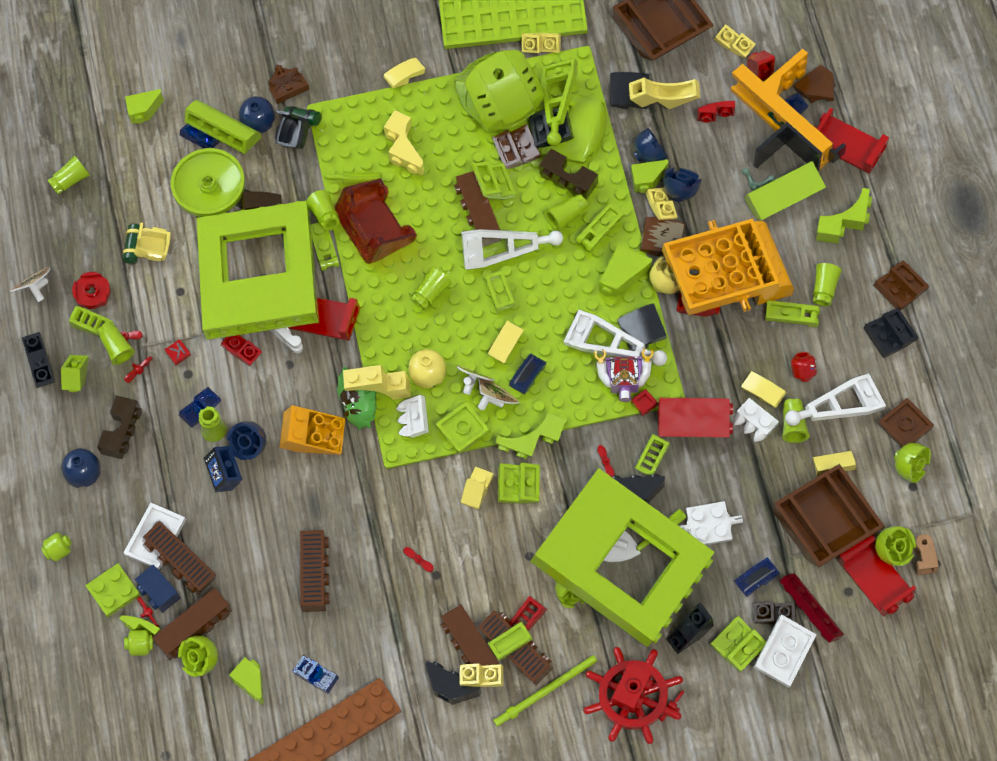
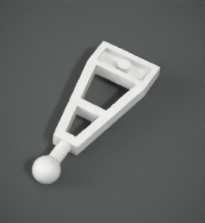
M482 229L461 232L464 267L466 270L486 267L539 249L538 244L550 243L557 246L563 241V235L559 231H552L548 236L538 237L536 232ZM482 237L507 238L508 251L483 259ZM514 239L531 240V244L514 249Z
M578 310L564 340V345L580 351L594 353L596 350L597 354H603L602 349H604L606 355L616 357H641L642 350L645 348V344L598 316L582 310ZM594 324L615 335L610 347L586 344ZM621 340H624L636 347V350L630 351L618 349ZM645 349V355H651V351ZM658 350L654 352L650 359H652L655 365L662 366L667 361V355L665 352Z
M865 374L847 381L807 404L804 411L797 412L791 410L787 412L785 421L788 425L795 426L799 424L801 419L808 417L812 421L862 416L884 410L886 405L871 376ZM853 387L863 407L841 409L835 397ZM828 402L832 410L817 412L815 408Z

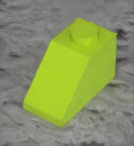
M161 89L125 96L131 124H140L151 119L164 102Z
M668 160L631 165L634 193H645L648 189H654L668 169Z
M69 355L61 367L62 390H68L69 392L81 391L86 381L89 356Z
M244 658L230 673L229 677L232 682L262 705L264 703L263 676L260 671L261 666L253 659L249 661L247 658Z

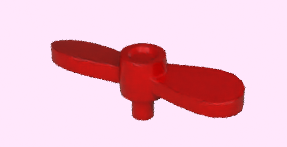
M141 331L121 332L126 341L129 339L138 340L143 337Z
M149 356L140 365L133 363L132 367L134 369L125 376L124 381L129 383L137 374H142L143 368L153 358Z
M599 445L597 452L602 459L605 473L613 477L615 473L610 465L604 446Z
M410 547L403 549L404 554L413 559L416 564L421 565L426 572H433V565L424 560L421 555H417Z
M138 597L137 601L143 608V613L140 617H149L151 622L159 627L152 616L151 608H147L142 598Z
M681 690L675 700H671L667 707L679 712L680 709L676 707V703L682 697L684 691ZM663 714L660 721L664 722L667 715Z

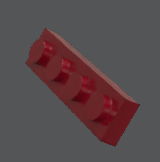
M795 573L786 575L780 580L784 590L793 597L797 606L805 612L809 621L817 627L825 640L831 643L839 640L844 635Z

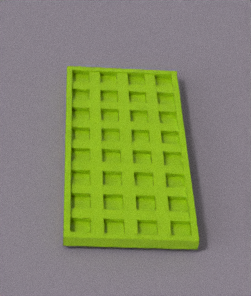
M439 0L444 49L522 41L523 33H560L561 36L588 34L584 0Z

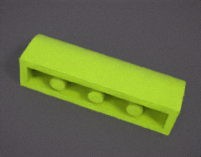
M200 100L193 101L185 108V123L243 154H246L261 139L260 132Z
M813 161L748 193L744 199L754 216L762 221L826 188Z

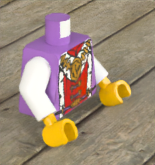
M644 348L642 350L643 360L642 357H606L604 349H602L603 355L597 357L595 350L594 356L598 359L596 363L598 376L603 384L610 388L611 393H619V400L621 402L631 401V393H637L639 387L644 386L650 376L652 364L650 358L653 356L654 350L651 349V355L647 356L644 353Z

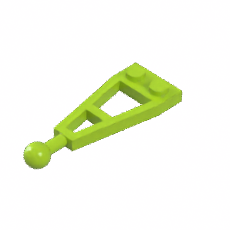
M575 58L542 67L541 85L544 93L547 124L551 127V132L547 135V142L551 146H557L561 142V135L558 133L559 125L564 124L577 78L578 62ZM567 80L563 96L551 99L549 84ZM560 106L557 116L554 117L552 108Z

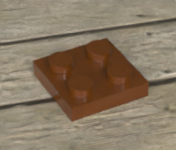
M908 398L878 422L880 427L901 448L908 443L917 442L934 427V424Z

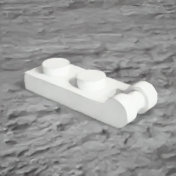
M288 327L269 330L294 353L298 354L303 351L301 338L296 335L292 336Z

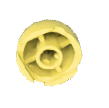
M664 257L658 258L653 264L649 275L653 288L657 292L664 294L679 292L680 289L671 266L668 267L666 260H662Z
M424 349L416 352L411 357L408 372L415 385L421 388H433L434 385L442 383L446 377L447 368L445 360L440 353L431 349Z

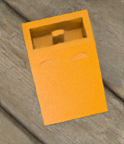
M291 405L283 413L279 448L302 453L341 455L345 418Z

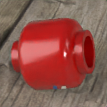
M808 352L795 354V357L791 360L793 377L800 379L801 382L810 381L817 374L815 357Z

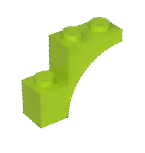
M862 188L857 202L845 212L832 216H820L816 241L838 244L839 238L844 236L845 228L863 230L864 225L869 223L870 213L866 212L867 207L871 208L872 196H869L870 189Z
M548 413L542 424L533 432L518 438L498 436L495 445L498 446V450L508 453L509 450L516 452V456L522 459L531 458L539 436L542 437V441L549 444L558 442L566 419Z

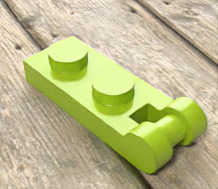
M609 203L580 233L576 242L580 245L583 244L590 253L593 252L605 236L622 220L624 213ZM589 235L593 237L591 241L587 239Z
M319 222L311 224L312 240L321 270L325 271L332 266L334 268L339 267L340 264L329 230L326 231Z
M767 300L765 321L818 327L819 319L817 318L820 314V307ZM805 313H809L810 317H805Z

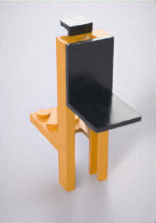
M804 49L800 50L764 82L744 64H741L732 72V77L738 83L735 86L733 85L730 91L776 131L756 148L754 167L756 169L784 145H787L806 163L813 161L817 171L829 161L834 164L845 154L847 146L845 143H842L834 150L832 148L833 143L779 96L782 91L788 90L796 79H801L805 75L808 53Z

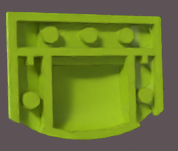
M560 92L558 97L563 96V92ZM572 94L568 106V114L574 138L557 146L543 147L541 155L546 156L550 149H553L566 156L567 161L583 164L587 162L586 157L596 152L605 133L607 115L603 99Z

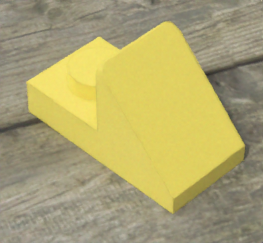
M475 467L471 478L466 480L461 504L479 510L494 476L493 473Z

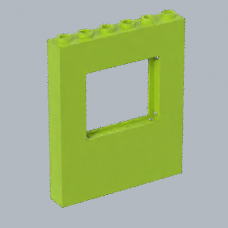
M296 201L294 203L277 204L275 206L196 218L202 329L206 340L319 323L311 220L307 201ZM283 234L286 272L229 281L228 242Z
M598 468L530 562L648 647L652 642L656 644L662 636L660 630L662 627L666 629L673 620L670 618L673 612L677 614L683 605L680 601L683 597L687 599L693 591L691 586L693 583L697 584L703 576L701 573L703 568L706 570L713 562L711 557L714 551ZM627 527L672 558L641 604L596 572Z

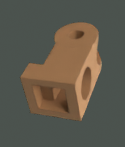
M927 534L919 535L916 539V548H914L920 560L916 565L917 575L937 573L939 566L933 540Z

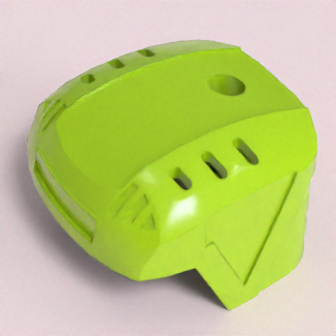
M504 50L486 54L465 67L456 80V89L464 110L477 120L488 133L505 131L523 122L535 113L544 98L541 83L525 55L518 50ZM497 69H499V70L501 71V73H502L501 78H499V79H497V78H498V71H497ZM485 94V97H484V98H481V99H478V98H477L478 96ZM490 104L489 107L482 108L483 105ZM494 112V115L488 116L489 113Z

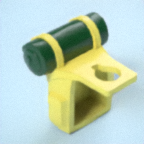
M140 223V225L129 224L126 231V243L122 253L123 262L136 264L139 257L153 261H165L170 243V232L157 227L152 229L143 228V223Z

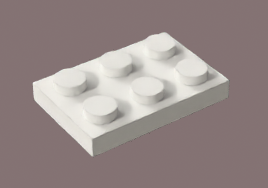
M150 502L123 554L147 566L154 564L160 570L162 564L157 560L158 556L153 551L149 553L143 547L142 538L159 520L177 537L186 518Z
M780 615L753 668L789 688L817 634Z

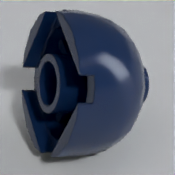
M250 97L242 103L239 109L240 122L260 133L271 129L272 123L276 118L274 107L263 97Z
M649 128L637 135L634 141L636 151L633 153L639 162L642 160L647 163L668 158L663 147L660 146L657 138Z
M669 168L665 171L663 186L665 192L674 201L682 202L683 200L693 198L697 194L702 180L698 179L699 175L691 170L680 168V171H674V168Z
M243 421L235 424L227 435V441L229 440L234 456L240 460H250L258 457L264 451L267 444L264 429L253 421Z
M78 448L72 450L62 460L61 470L63 477L69 485L75 488L91 486L100 476V461L93 452L87 449Z

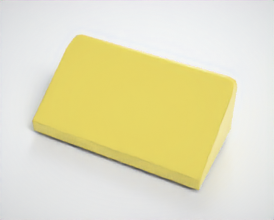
M851 451L813 457L817 476L839 463L845 471L856 469V462Z

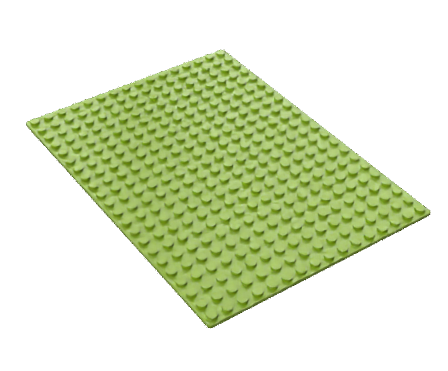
M589 46L527 58L540 83L542 67L575 58L578 62V68L572 94L599 98L604 101L607 123L600 146L594 154L591 153L586 157L587 162L584 164L567 161V167L564 169L565 172L574 174L584 166L598 174V184L586 200L588 210L560 231L563 235V241L560 245L554 246L550 243L538 244L539 249L486 267L467 270L464 267L461 232L474 229L473 226L469 227L466 219L468 213L466 210L463 211L460 200H462L461 195L456 194L454 185L456 184V176L473 171L471 166L473 163L487 161L490 162V165L502 163L492 137L504 131L496 133L486 132L478 121L464 110L456 89V80L460 73L408 83L396 88L389 87L323 101L307 106V110L313 109L319 111L322 115L320 124L318 126H311L324 189L329 192L340 220L338 227L333 231L348 300L349 298L357 299L361 307L354 328L363 367L381 365L386 374L405 371L410 379V398L418 395L425 397L429 432L412 438L399 434L400 430L407 424L399 423L398 419L406 412H400L396 409L401 402L410 398L392 400L389 396L376 392L377 408L374 421L386 469L458 454L437 429L436 423L464 402L471 406L490 429V433L464 452L495 446L498 436L518 438L528 435L542 424L548 413L566 419L562 431L640 414L631 401L621 402L619 400V393H611L610 388L603 384L598 376L596 364L598 359H596L594 353L580 351L564 345V340L578 310L596 315L621 330L618 323L619 318L636 309L654 303L667 339L649 344V348L646 350L651 351L653 349L654 352L658 350L665 352L667 361L662 366H657L652 362L649 378L644 386L639 387L637 393H631V400L645 389L657 402L659 398H685L657 292L650 281V271L617 297L607 296L599 290V281L618 245L644 256L647 255L645 252L640 251L642 236ZM497 69V71H498V78H497V79H499V78H501L502 73H501V71H500L499 69ZM567 80L549 84L551 99L557 98L560 92H564ZM484 94V95H480V96H478L477 98H478V99L484 98V97H485V94ZM544 99L540 107L535 111V113L545 109ZM485 104L482 108L489 107L490 104ZM394 110L411 117L412 127L407 138L423 160L424 173L422 176L412 174L406 168L395 166L390 161L389 150L395 142L387 139L384 126ZM494 112L489 113L488 116L494 115ZM529 117L518 125L509 128V131L512 132L528 124L531 130ZM545 156L527 164L506 169L516 192L514 198H488L501 231L536 232L538 237L548 236L554 230L547 222L544 211L575 196L570 190L562 189L555 182L546 180L541 176L539 165ZM344 172H381L382 182L344 183V180H326L325 175L344 174ZM611 203L624 213V217L597 245L595 250L590 253L583 244H578L576 239L599 213ZM589 235L587 239L591 241L593 237ZM502 238L500 242L482 247L483 259L508 251L507 238ZM514 239V249L531 244L530 239ZM434 267L444 273L452 284L426 310H423L414 304L411 297L415 294L414 292L420 286L430 268ZM503 270L515 306L496 311L485 276ZM509 321L524 331L508 359L503 363L490 356L488 352L505 323ZM594 324L586 344L610 347L615 335ZM621 340L618 349L629 350L627 343ZM424 349H431L440 353L445 360L447 368L446 377L442 383L434 385L433 388L429 389L415 385L408 372L411 357L416 352ZM534 356L531 362L537 365V367L533 370L527 381H517L514 384L523 368ZM457 365L495 379V381L491 382L505 389L519 403H504L501 408L489 402L485 410L479 409L478 405L484 395L480 394L478 377L471 394L463 393L466 385L464 379L469 377L470 374L458 369ZM656 406L651 411L658 410V406Z

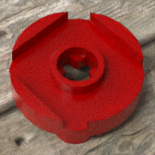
M97 272L82 274L72 287L75 301L80 307L86 309L105 306L111 293L108 280ZM90 287H94V290H96L92 294L87 292L90 290Z

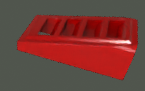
M529 596L508 624L514 627L515 623L521 622L519 619L522 617L528 622L525 627L529 632L544 615L547 608L535 598ZM531 605H533V606L536 607L538 610H537L536 612H534V611H533L531 608H529V607H530ZM526 611L533 615L531 619L524 614Z

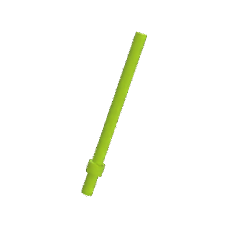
M592 655L516 706L507 708L505 713L493 720L496 727L509 719L513 720L519 716L518 713L598 662L596 657Z

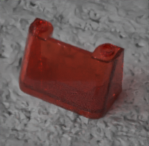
M381 178L344 187L335 205L341 225L367 264L375 263L413 243L417 237L414 228L410 225L400 226L385 201L389 190Z

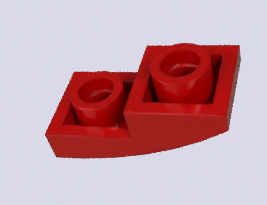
M720 101L698 108L697 121L709 123L716 122V115L722 117L734 116L735 101Z
M240 335L226 337L220 345L248 366H251L262 354L258 347L249 340L246 341Z

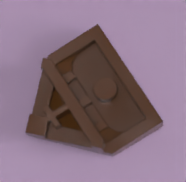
M276 65L274 75L268 80L269 91L277 104L310 90L308 83L302 73H299L298 68L287 69L282 68V65Z
M819 65L794 85L795 91L806 98H810L811 103L821 99L834 101V75L822 65Z

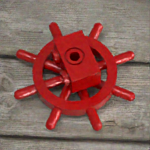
M615 647L613 653L617 664L610 668L604 677L593 671L586 672L588 679L600 684L599 702L586 706L583 712L588 715L600 710L603 711L605 716L614 724L608 736L610 742H614L621 728L629 730L641 729L646 743L652 744L654 739L649 726L654 724L662 714L675 720L681 719L680 712L666 705L668 700L667 688L681 684L683 678L681 676L667 680L663 678L662 674L653 667L658 655L656 649H652L646 661L642 662L637 660L625 661L621 649ZM621 674L622 678L619 684L614 682L613 679ZM608 688L615 691L610 699H607ZM659 691V702L645 695ZM642 704L654 710L645 716ZM616 705L622 708L619 715L611 708L612 706ZM629 712L633 714L635 712L637 719H628Z

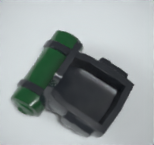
M287 106L284 111L276 110L275 113L283 116L281 124L277 128L276 144L293 149H303L308 137V130L310 126H318L322 120L321 113L313 109H301L296 106Z

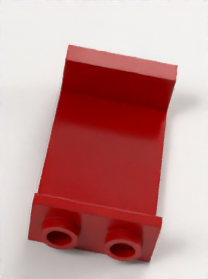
M830 107L827 113L824 112L819 120L820 124L818 127L815 126V128L833 143L832 148L834 150L842 143L847 145L845 154L839 159L870 174L887 148L889 137L882 134L878 140L833 117L834 109Z
M317 298L319 323L288 327L291 330L350 341L361 307L357 299L349 298L348 304Z
M659 398L658 437H715L728 439L730 434H733V423H730V415H733V403H730V399Z
M872 535L839 556L838 562L884 617L887 614L892 615L899 609L898 606L903 602L907 604L913 600L916 587L913 585L910 588L892 565L883 562L879 558L875 549L876 538Z

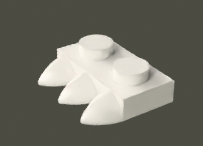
M415 396L404 400L396 408L398 411L406 412L398 419V422L407 424L400 430V435L414 438L429 432L424 396Z
M750 398L737 410L733 421L734 426L746 422L744 434L756 430L754 442L764 440L779 424L777 419Z

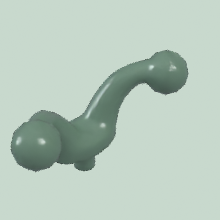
M748 168L742 170V173L747 175L749 186L753 191L775 180V176L770 175L768 179L757 183L754 182Z

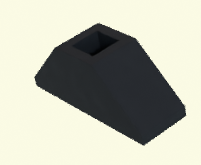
M38 332L22 337L36 388L55 383L53 368L41 333Z
M652 474L649 477H641L639 475H632L629 478L612 477L647 503L665 486V476Z
M698 603L666 640L678 655L706 635L714 626L713 618L705 607Z
M426 662V670L436 697L454 705L481 695V687L461 686L460 674L453 670L449 672L443 669L444 667L437 662Z

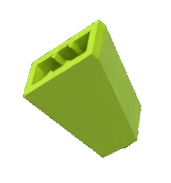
M618 245L599 281V290L607 296H619L651 270L653 259Z

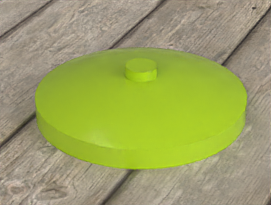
M215 148L200 149L186 155L176 165L171 176V190L175 201L184 211L198 217L226 213L239 202L245 189V176L238 160L228 152Z

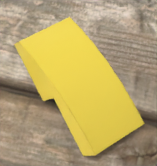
M726 24L713 39L724 48L743 58L756 45L743 33L737 34Z
M560 33L522 34V52L559 53L561 50Z
M415 57L393 67L383 77L392 88L408 84L409 78L424 74L425 67Z
M664 188L648 189L645 192L649 204L659 220L677 219L673 201L668 200Z
M507 321L488 354L505 363L524 330Z
M752 371L741 386L744 391L758 397L762 402L774 408L778 406L786 394L785 390Z
M480 664L460 665V685L473 687L503 686V666L501 664L481 666Z

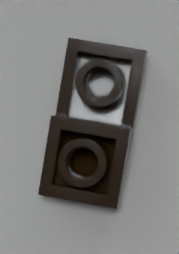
M258 191L242 193L243 210L282 204L281 194Z
M774 602L754 603L755 624H776L780 615L797 623L795 602L778 604Z

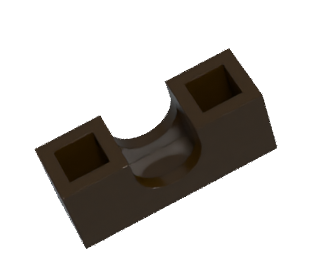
M550 149L539 165L541 176L546 180L555 182L562 189L570 190L575 196L581 194L587 200L598 184V174L584 166L574 174L565 172L567 157Z
M116 395L110 414L113 420L121 422V426L115 431L103 430L97 445L100 454L118 459H123L124 454H127L129 450L128 442L135 433L136 420L140 419L142 408L137 400Z

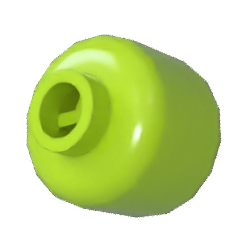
M56 532L43 541L41 549L48 560L59 561L70 554L72 542L67 535Z
M132 630L129 632L128 637L124 638V649H128L131 656L148 655L150 650H153V635H150L147 630Z

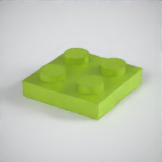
M464 402L436 423L437 429L459 455L490 433L488 426L467 402Z
M119 563L85 585L107 618L141 596Z

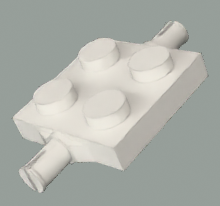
M725 501L686 508L687 525H681L680 527L703 544L711 545L732 541L731 525L743 523L742 515L730 517Z

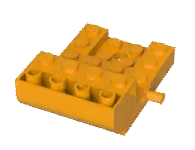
M749 219L718 228L716 221L712 220L707 223L710 231L663 243L662 252L668 267L671 266L688 315L734 302H740L743 311L746 312L751 310L748 302L749 298L754 297L756 304L761 305L767 303V300L775 301L793 295L794 287L768 225L764 221ZM695 269L699 272V275L693 276L689 271Z

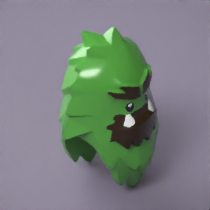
M344 367L341 375H338L337 393L345 411V418L359 430L363 427L371 428L370 423L375 418L377 408L376 391H346L344 389L343 370L348 369Z

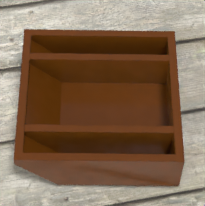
M624 0L613 6V19L639 54L651 61L714 27V24L695 0Z
M840 463L776 501L773 505V513L804 557L818 568L885 528L882 521Z

